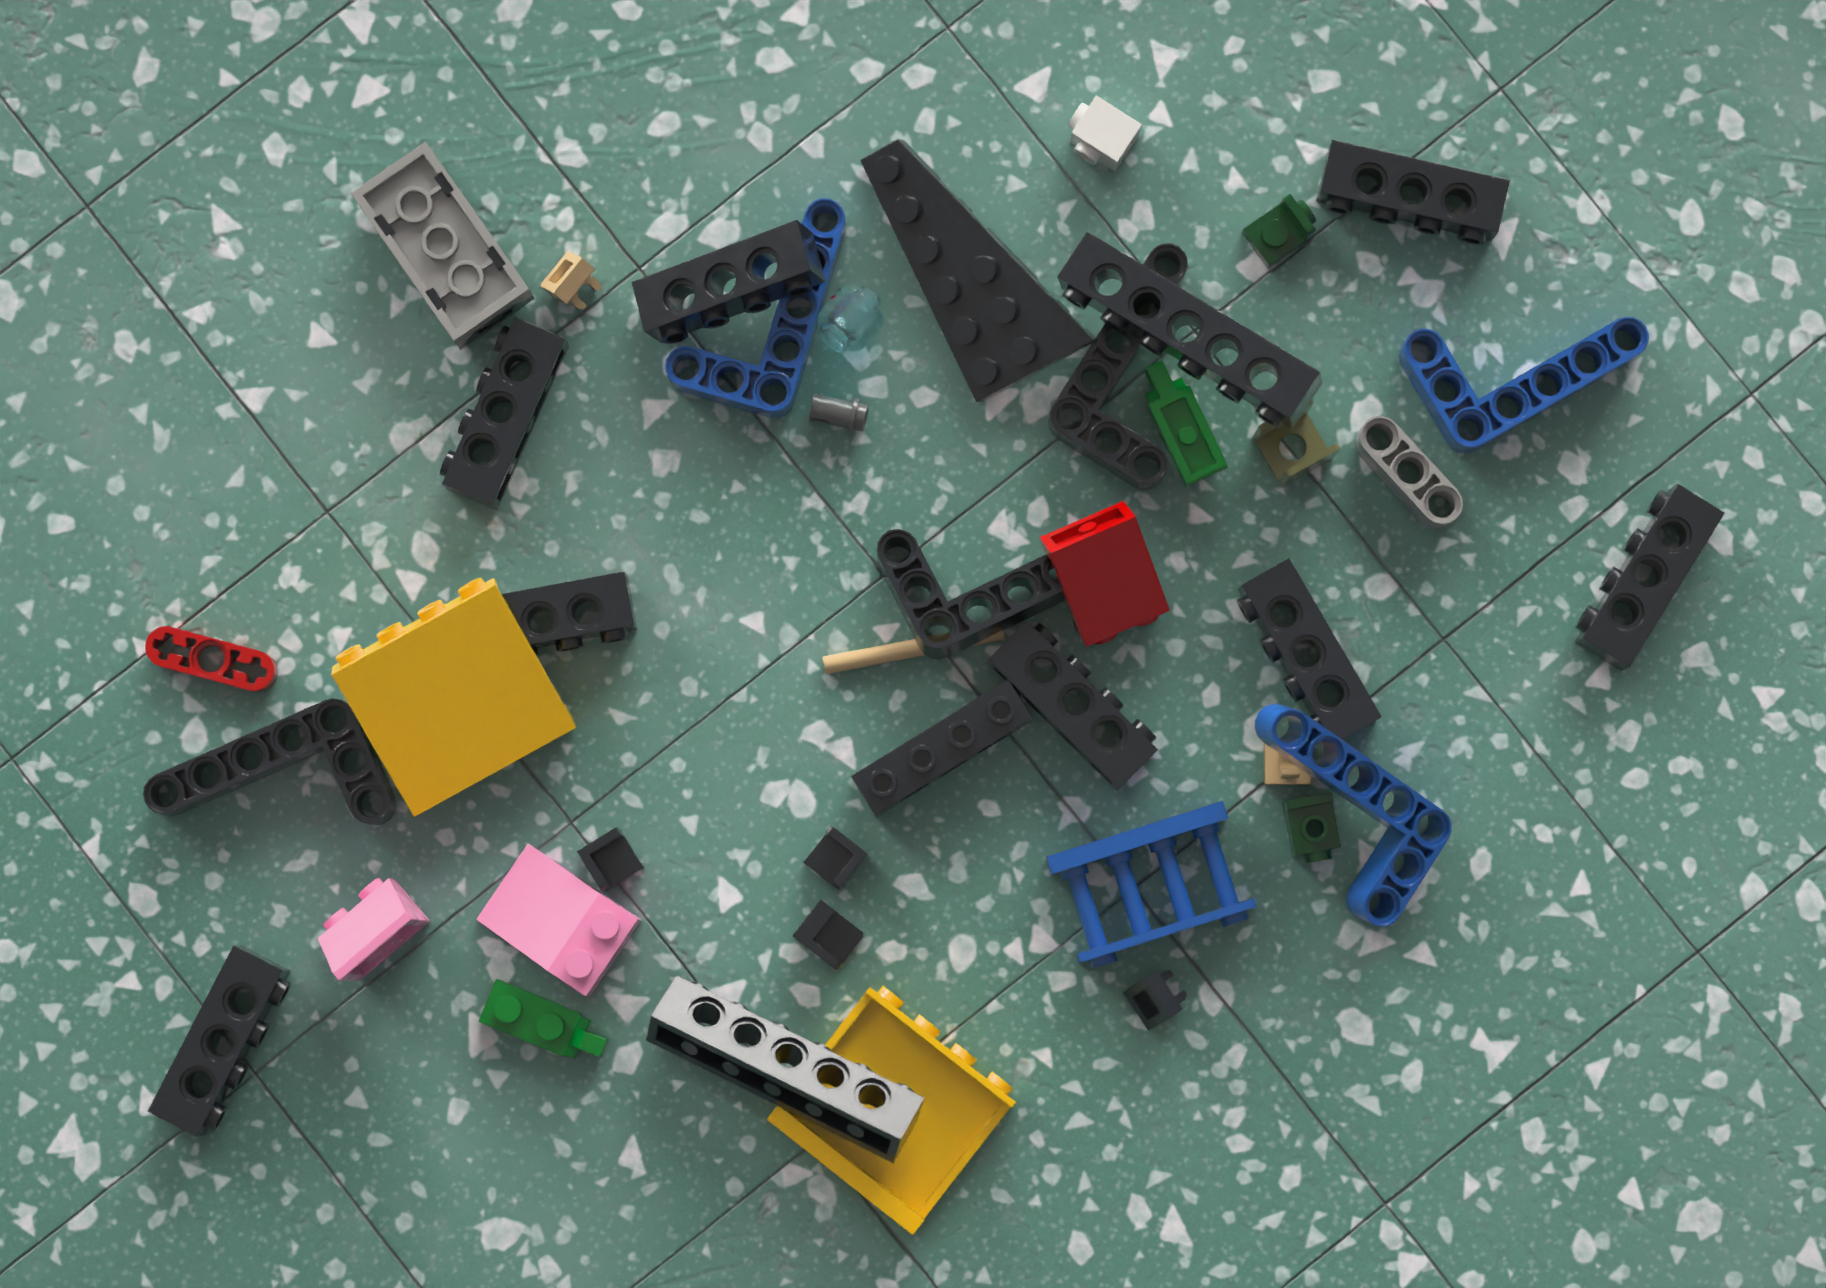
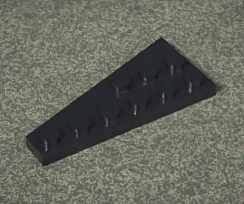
M897 139L860 160L976 402H983L1098 341L1088 329H1084L1059 299H1055L1037 280L1033 272L990 228H986L966 203L962 199H958L949 190L933 169L904 140Z

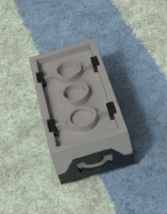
M426 142L350 193L460 350L535 299L523 279Z

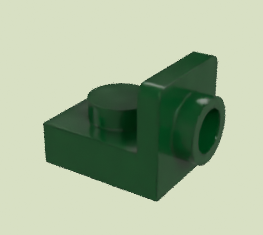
M1288 194L1281 200L1279 205L1242 230V234L1268 269L1312 239L1316 231L1313 226L1316 218L1302 199L1296 202L1293 196Z

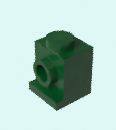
M1332 792L1288 800L1282 803L1292 857L1304 855L1305 864L1332 859L1331 850L1341 847L1332 803ZM1310 820H1316L1322 825V833L1317 838L1309 836L1306 832V825Z

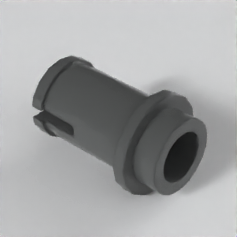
M815 393L811 404L809 421L848 428V433L854 434L855 430L863 432L869 405L861 404V399L855 398V401L851 402Z

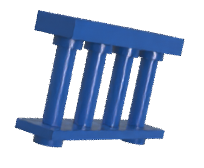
M1223 801L1046 857L1050 874L1054 875L1061 872L1063 881L1068 880L1090 948L1088 951L1076 954L1079 963L1089 960L1091 969L1118 961L1115 952L1217 919L1221 920L1223 927L1249 919L1246 910L1257 907L1255 899L1238 901L1216 833L1221 831L1218 822L1228 819ZM1192 831L1194 839L1199 838L1221 905L1220 909L1198 916L1194 914L1173 846L1177 845L1174 836ZM1146 845L1149 846L1151 853H1156L1178 921L1151 930L1129 860L1133 859L1131 850ZM1101 859H1105L1107 867L1112 866L1134 935L1107 944L1085 875L1089 873L1087 864Z

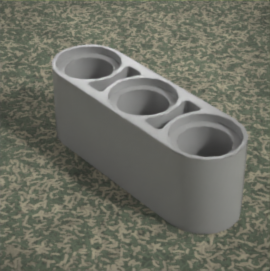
M1376 416L1364 423L1356 434L1355 448L1367 465L1427 528L1443 529L1454 522L1462 511L1463 501L1462 496L1453 484L1393 420L1384 416ZM1379 429L1385 432L1389 440L1388 448L1385 450H1375L1370 447L1366 440L1367 431ZM1403 462L1414 464L1419 470V481L1415 484L1404 483L1397 473L1398 464ZM1438 495L1447 499L1451 509L1448 517L1440 518L1431 513L1428 506L1430 497Z

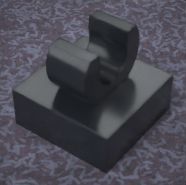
M1171 970L1164 971L1161 974L1155 971L1123 992L1148 1031L1183 1009L1180 1003L1186 999V992L1182 991L1174 996L1165 983L1166 980L1174 975Z

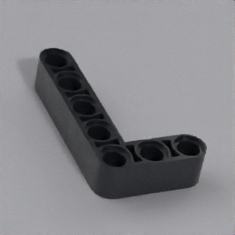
M1163 243L1156 246L1142 265L1156 272L1154 263L1158 259H1172L1178 266V273L1172 277L1164 278L1180 286L1188 267V259L1185 252L1179 246L1172 243ZM1153 302L1154 310L1150 314L1136 315L1143 319L1153 318L1158 314L1161 306ZM1104 324L1096 336L1098 341L1091 344L1052 405L1048 419L1049 429L1058 440L1134 488L1151 490L1163 481L1167 472L1168 459L1165 452L1101 411V408L1142 346L1138 342L1141 337L1126 328L1121 334L1128 338L1130 348L1123 353H1114L1107 348L1105 339L1113 333L1120 332ZM1088 371L1100 372L1105 377L1106 386L1099 391L1087 390L1081 382V376ZM1063 409H1074L1080 414L1082 424L1078 428L1067 430L1059 425L1057 414ZM1107 432L1114 434L1120 441V449L1112 454L1101 452L1095 444V438L1098 435ZM1140 457L1153 458L1158 464L1159 473L1152 478H1143L1136 473L1134 462Z
M902 529L889 530L881 536L877 544L879 570L920 650L924 655L932 659L947 658L1066 601L1061 584L1053 581L1049 576V572L1054 569V566L1047 554L947 601L916 539L911 533ZM898 546L907 549L910 556L904 562L894 563L888 560L885 554L892 547ZM914 586H922L930 592L929 598L920 603L910 601L905 594L908 589ZM1022 586L1029 589L1032 593V598L1025 603H1016L1009 598L1008 592L1013 587ZM984 606L991 612L992 616L986 622L976 623L968 618L967 612L972 607ZM939 625L947 628L951 635L946 641L936 643L929 640L925 633L932 626Z
M335 698L319 702L162 771L147 781L143 791L144 802L155 813L169 816L181 815L325 751L354 818L369 825H382L391 820L397 805L375 749L347 702ZM342 708L347 713V724L340 732L332 733L326 725L327 716L332 710ZM301 727L305 733V742L300 749L291 752L285 746V735L291 728ZM258 745L263 753L262 762L257 768L248 770L243 765V753L248 747ZM361 750L365 755V767L358 774L350 775L344 767L345 757L351 751ZM214 763L220 769V780L213 788L207 789L201 783V772L204 767ZM172 782L178 789V798L173 805L164 807L159 801V790L164 784ZM370 792H379L384 801L383 809L376 816L368 817L362 809V801Z

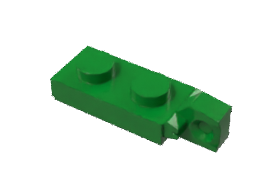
M1163 360L1146 367L1144 372L1153 390L1144 395L1148 403L1147 407L1185 487L1187 488L1227 469L1228 465L1190 385L1186 386L1182 377L1172 381Z
M499 979L495 980L478 1021L564 1057L566 1055L574 1059L579 1049L602 1057L609 1041L607 1038L587 1031L591 1020L583 1017L582 1013Z

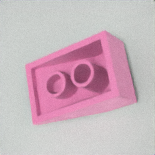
M530 844L526 845L476 919L585 997L593 994L642 921Z
M380 878L375 879L358 894L362 901L349 912L345 908L340 909L323 924L327 931L318 940L333 974L339 981H361L430 922L428 917L395 879L388 878L384 883Z

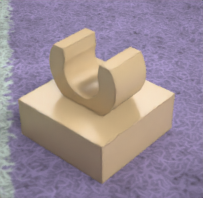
M569 251L566 252L540 284V287L553 298L565 304L570 303L582 310L587 305L578 297L579 288L584 284H587L596 291L602 288L600 282L590 276L595 269L582 257Z
M1264 743V785H1311L1310 774Z

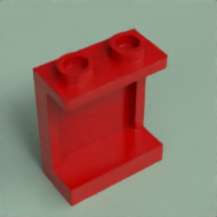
M1124 501L1040 537L1044 551L1053 563L1072 613L1075 631L1086 647L1092 644L1107 643L1113 640L1117 633L1134 626L1149 625L1156 621L1159 615L1170 611L1136 516Z

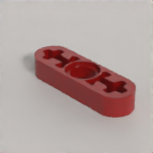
M170 626L156 628L149 634L146 640L145 650L148 658L154 664L169 670L251 692L268 690L274 685L278 676V667L275 660L270 655L256 649ZM169 635H174V644L190 649V640H196L197 642L192 647L189 655L190 666H183L188 659L187 657L170 653L167 660H162L163 652L157 649L159 641L167 642ZM211 646L220 648L224 654L222 667L215 672L204 671L199 661L203 650ZM234 652H240L236 661L243 664L254 665L256 659H261V667L267 670L265 678L257 677L255 683L251 684L250 675L233 670L234 678L228 679L227 676L234 666Z

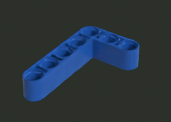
M829 198L817 199L805 211L802 224L813 232L819 257L825 262L823 273L826 282L814 286L813 290L805 296L779 299L760 365H754L692 346H681L669 353L665 364L667 376L675 389L689 395L769 418L783 417L791 411L795 404L820 320L819 314L822 313L821 308L825 303L845 235V214L838 202ZM830 213L836 217L838 223L832 231L820 232L813 226L814 219L819 214ZM799 298L805 299L812 304L810 314L801 319L794 318L787 312L789 304ZM785 341L793 342L800 348L798 356L789 362H782L774 355L776 347ZM686 359L696 361L699 364V371L694 378L682 380L675 375V368L678 363ZM727 372H736L743 378L741 387L732 393L724 392L718 387L720 377ZM772 384H778L787 391L784 401L777 405H769L761 399L764 389Z
M1623 317L1617 319L1480 399L1477 398L1444 340L1437 332L1431 329L1421 328L1412 332L1399 350V361L1446 443L1452 450L1468 454L1482 448L1630 363L1645 350L1649 342V333L1647 327L1637 318ZM1621 330L1631 334L1634 339L1633 350L1624 351L1616 345L1614 340L1616 331ZM1416 342L1427 344L1433 353L1432 361L1422 363L1415 360L1410 351L1411 345ZM1576 354H1589L1595 361V371L1593 373L1580 371L1575 363ZM1547 375L1551 377L1557 386L1556 394L1553 396L1541 394L1536 387L1537 376ZM1438 381L1450 383L1456 392L1455 400L1444 402L1438 399L1434 393V384ZM1499 398H1509L1516 403L1518 414L1515 418L1510 419L1500 415L1496 407ZM1461 420L1474 422L1479 430L1478 439L1475 441L1462 439L1457 431L1458 422Z
M1270 704L1264 707L1258 713L1255 720V731L1262 742L1387 828L1349 888L1346 904L1349 911L1355 917L1379 927L1393 924L1400 917L1448 841L1452 831V823L1449 816L1438 806L1305 713L1280 704ZM1287 717L1289 722L1288 730L1279 738L1277 725L1282 718ZM1322 741L1324 753L1317 762H1314V747ZM1357 766L1359 770L1358 780L1353 786H1349V773ZM1392 791L1394 801L1392 806L1385 811L1383 807L1384 798ZM1427 815V829L1420 835L1418 825L1420 820ZM1403 854L1404 864L1401 870L1395 873L1394 862L1399 855ZM1378 893L1380 896L1379 904L1374 911L1370 912L1369 902Z

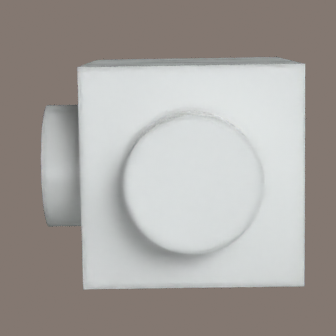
M1096 95L1089 106L1081 103L1068 124L1069 127L1074 129L1071 133L1070 143L1076 146L1073 151L1086 162L1096 165L1099 161L1113 171H1116L1140 135L1142 124Z

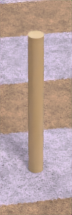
M1002 630L972 646L1005 640L1004 631ZM951 633L927 636V638L932 642L940 643L946 641ZM911 639L824 656L823 662L827 675L924 656V653L920 650L916 640Z

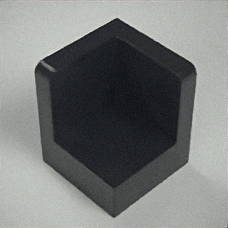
M830 825L824 837L803 863L840 891L868 854Z
M617 827L577 851L599 889L603 892H607L644 869L625 835Z
M820 900L793 934V937L832 968L838 970L863 938V932Z

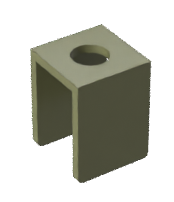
M1313 400L1310 401L1293 429L1283 423H1280L1279 427H1274L1264 422L1258 426L1252 436L1281 488L1332 460L1340 450L1338 443L1328 448L1326 447L1307 413L1314 404ZM1297 435L1303 439L1306 451L1302 458L1291 461L1282 456L1279 445L1285 436Z

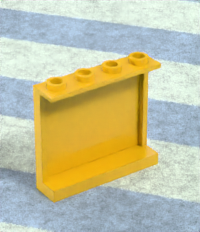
M481 577L467 583L458 590L460 597L445 605L442 600H437L417 612L420 619L405 627L402 626L401 622L385 628L376 635L379 640L378 642L365 649H362L360 644L343 651L335 658L338 664L332 666L331 675L414 817L576 728L574 718L566 704H563L499 591L494 578L484 582Z
M882 986L878 992L869 987L825 1046L833 1053L853 1063H861L868 1066L874 1073L894 1083L907 1085L916 1094L924 1097L918 1121L895 1162L892 1163L779 1106H776L767 1120L913 1235L923 1223L927 1214L1010 1107H1013L1016 1103L1015 1100L1008 1096L1014 1088L993 1071L985 1078L972 1067L977 1059L957 1043L949 1049L938 1041L936 1037L941 1031L919 1014L913 1021L899 1010L905 1002L886 987ZM821 1084L827 1088H835L829 1084ZM862 1104L863 1106H865V1107H867V1108L877 1109V1108H875V1107L872 1106V1105Z

